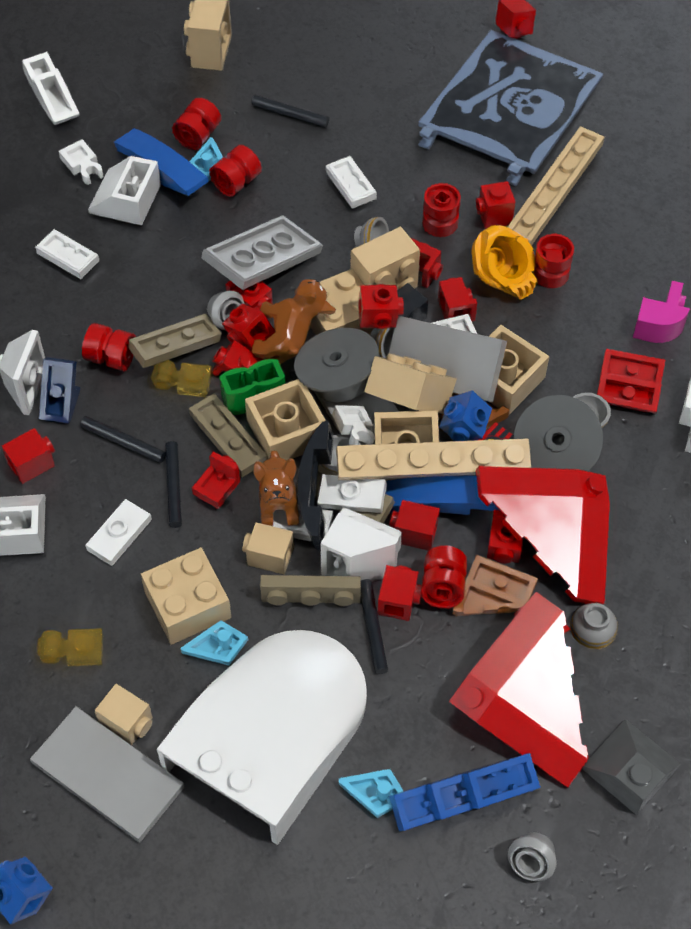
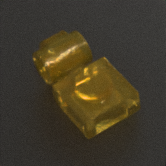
M166 360L154 366L151 379L154 386L161 390H168L171 386L177 385V394L207 397L212 376V366L182 363L180 371H177L175 364Z
M102 629L68 630V640H64L62 634L58 631H44L38 639L37 654L42 662L49 664L57 663L61 660V657L67 655L68 666L102 665L103 631Z

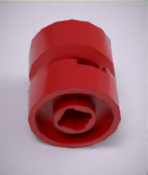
M195 98L173 124L172 133L184 147L198 150L222 120L218 108L209 100Z
M244 145L236 146L226 155V158L220 159L209 169V175L214 185L220 192L229 197L237 194L244 188V183H250L262 172V166L258 157L250 148Z
M438 183L428 187L425 191L422 226L428 234L435 237H446L457 230L461 195L457 188L447 183Z
M553 233L541 237L537 242L535 254L536 267L532 273L537 278L539 285L553 289L565 285L568 281L574 254V245L568 237Z
M92 323L83 339L82 357L85 361L100 365L106 361L108 367L126 371L134 357L128 348L129 339L135 338L136 335L120 329L113 332L109 326Z
M440 545L433 547L427 552L421 595L425 602L431 606L452 608L463 601L467 573V557L463 551L456 547Z

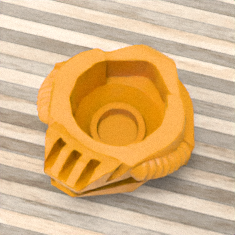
M492 225L483 230L472 245L474 275L476 274L490 287L501 290L520 300L531 295L537 283V278L532 273L536 267V261L529 240L505 226Z

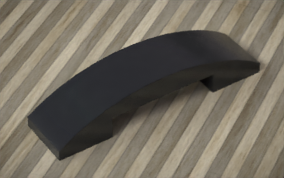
M322 421L311 436L302 456L298 475L300 511L316 550H321V542L325 537L326 520L321 506H315L318 466L319 464H331L334 436L329 421Z

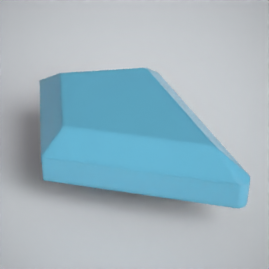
M212 137L208 139L190 160V163L205 174L208 180H211L209 169L223 158Z
M220 620L182 646L181 653L230 665L249 639L245 634Z
M391 769L339 779V785L377 818L393 810L389 796L403 792Z

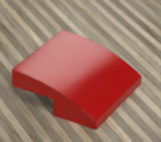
M606 348L597 395L604 398L609 405L656 414L665 360Z

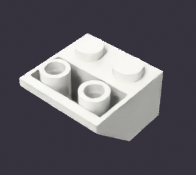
M130 156L108 169L88 209L89 213L142 225L161 186L158 162Z
M45 494L0 497V556L44 553Z
M338 513L321 542V575L361 576V581L369 579L372 582L383 579L386 565L397 566L399 538L394 537L391 532L385 529H376L365 524L358 517Z

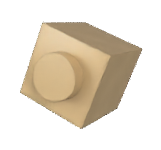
M256 522L252 534L247 533L243 542L242 551L246 552L247 565L285 575L294 549L293 531Z
M118 684L113 686L95 709L98 722L130 745L138 737L142 738L145 736L152 725L153 717L149 704Z

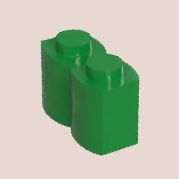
M278 359L262 360L249 368L231 369L219 377L223 403L233 415L246 413V398L285 384V375Z

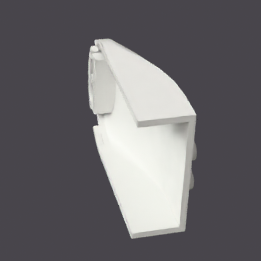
M292 630L269 636L254 645L228 667L188 708L157 748L161 767L170 772L174 765L177 764L270 825L271 840L278 845L362 722L367 699L366 681L363 671L353 654L344 645L327 635L313 631Z

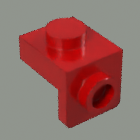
M412 239L420 249L419 271L423 272L422 286L428 288L431 282L438 280L442 273V251L431 247L427 243Z
M234 340L226 348L221 346L212 360L216 364L211 373L218 376L222 371L227 372L235 368H249L264 359L256 357L251 350Z
M212 452L209 456L210 466L194 484L192 493L219 509L240 483L239 466L231 457L227 455L221 456L216 452Z

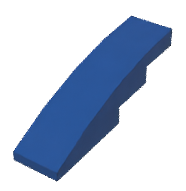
M134 128L114 141L118 152L128 156L157 161L160 182L165 187L189 196L209 182L205 174L179 153L138 129Z
M476 476L411 477L386 481L385 494L392 496L395 501L389 514H392L393 511H399L402 500L440 508V512L470 515V509L499 510L493 503L486 506L478 497Z
M527 753L390 795L389 798L399 831H405L471 809L482 808L541 787L531 755Z

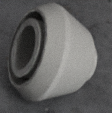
M225 291L211 297L208 302L207 312L214 325L226 331L222 323L229 317L232 310L245 303L239 293Z
M531 832L514 840L508 849V860L511 867L524 879L543 881L551 877L556 869L555 847L552 841L541 833Z

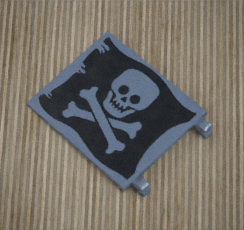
M490 30L418 122V126L422 127L419 135L423 137L418 146L430 149L437 135L444 136L509 163L510 166L507 172L510 174L506 181L516 186L524 171L536 173L603 77V73Z

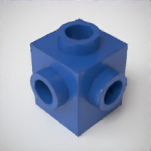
M473 390L450 397L444 409L440 428L453 441H475L482 439L486 432L492 408Z
M27 857L12 862L8 860L0 864V912L10 924L36 914L53 888Z

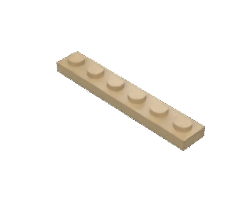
M580 126L508 228L528 239L532 246L602 147L605 136Z
M529 439L337 446L338 480L476 475V468L478 466L531 468Z

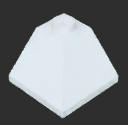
M31 330L9 342L4 354L0 355V374L3 383L24 415L30 414L42 383L43 359L45 355L39 333L36 330Z

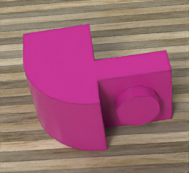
M671 282L666 302L643 297L633 338L653 343H664L674 340L682 333L690 308L684 307L686 296L681 295L684 283Z

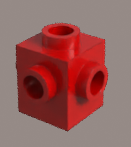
M360 285L358 297L360 328H396L398 315H403L404 311L403 297H398L397 285Z
M241 304L232 310L229 317L222 323L229 333L227 338L231 343L235 340L251 351L255 340L266 341L275 333V330L268 321V318L260 311V308H252L245 304Z

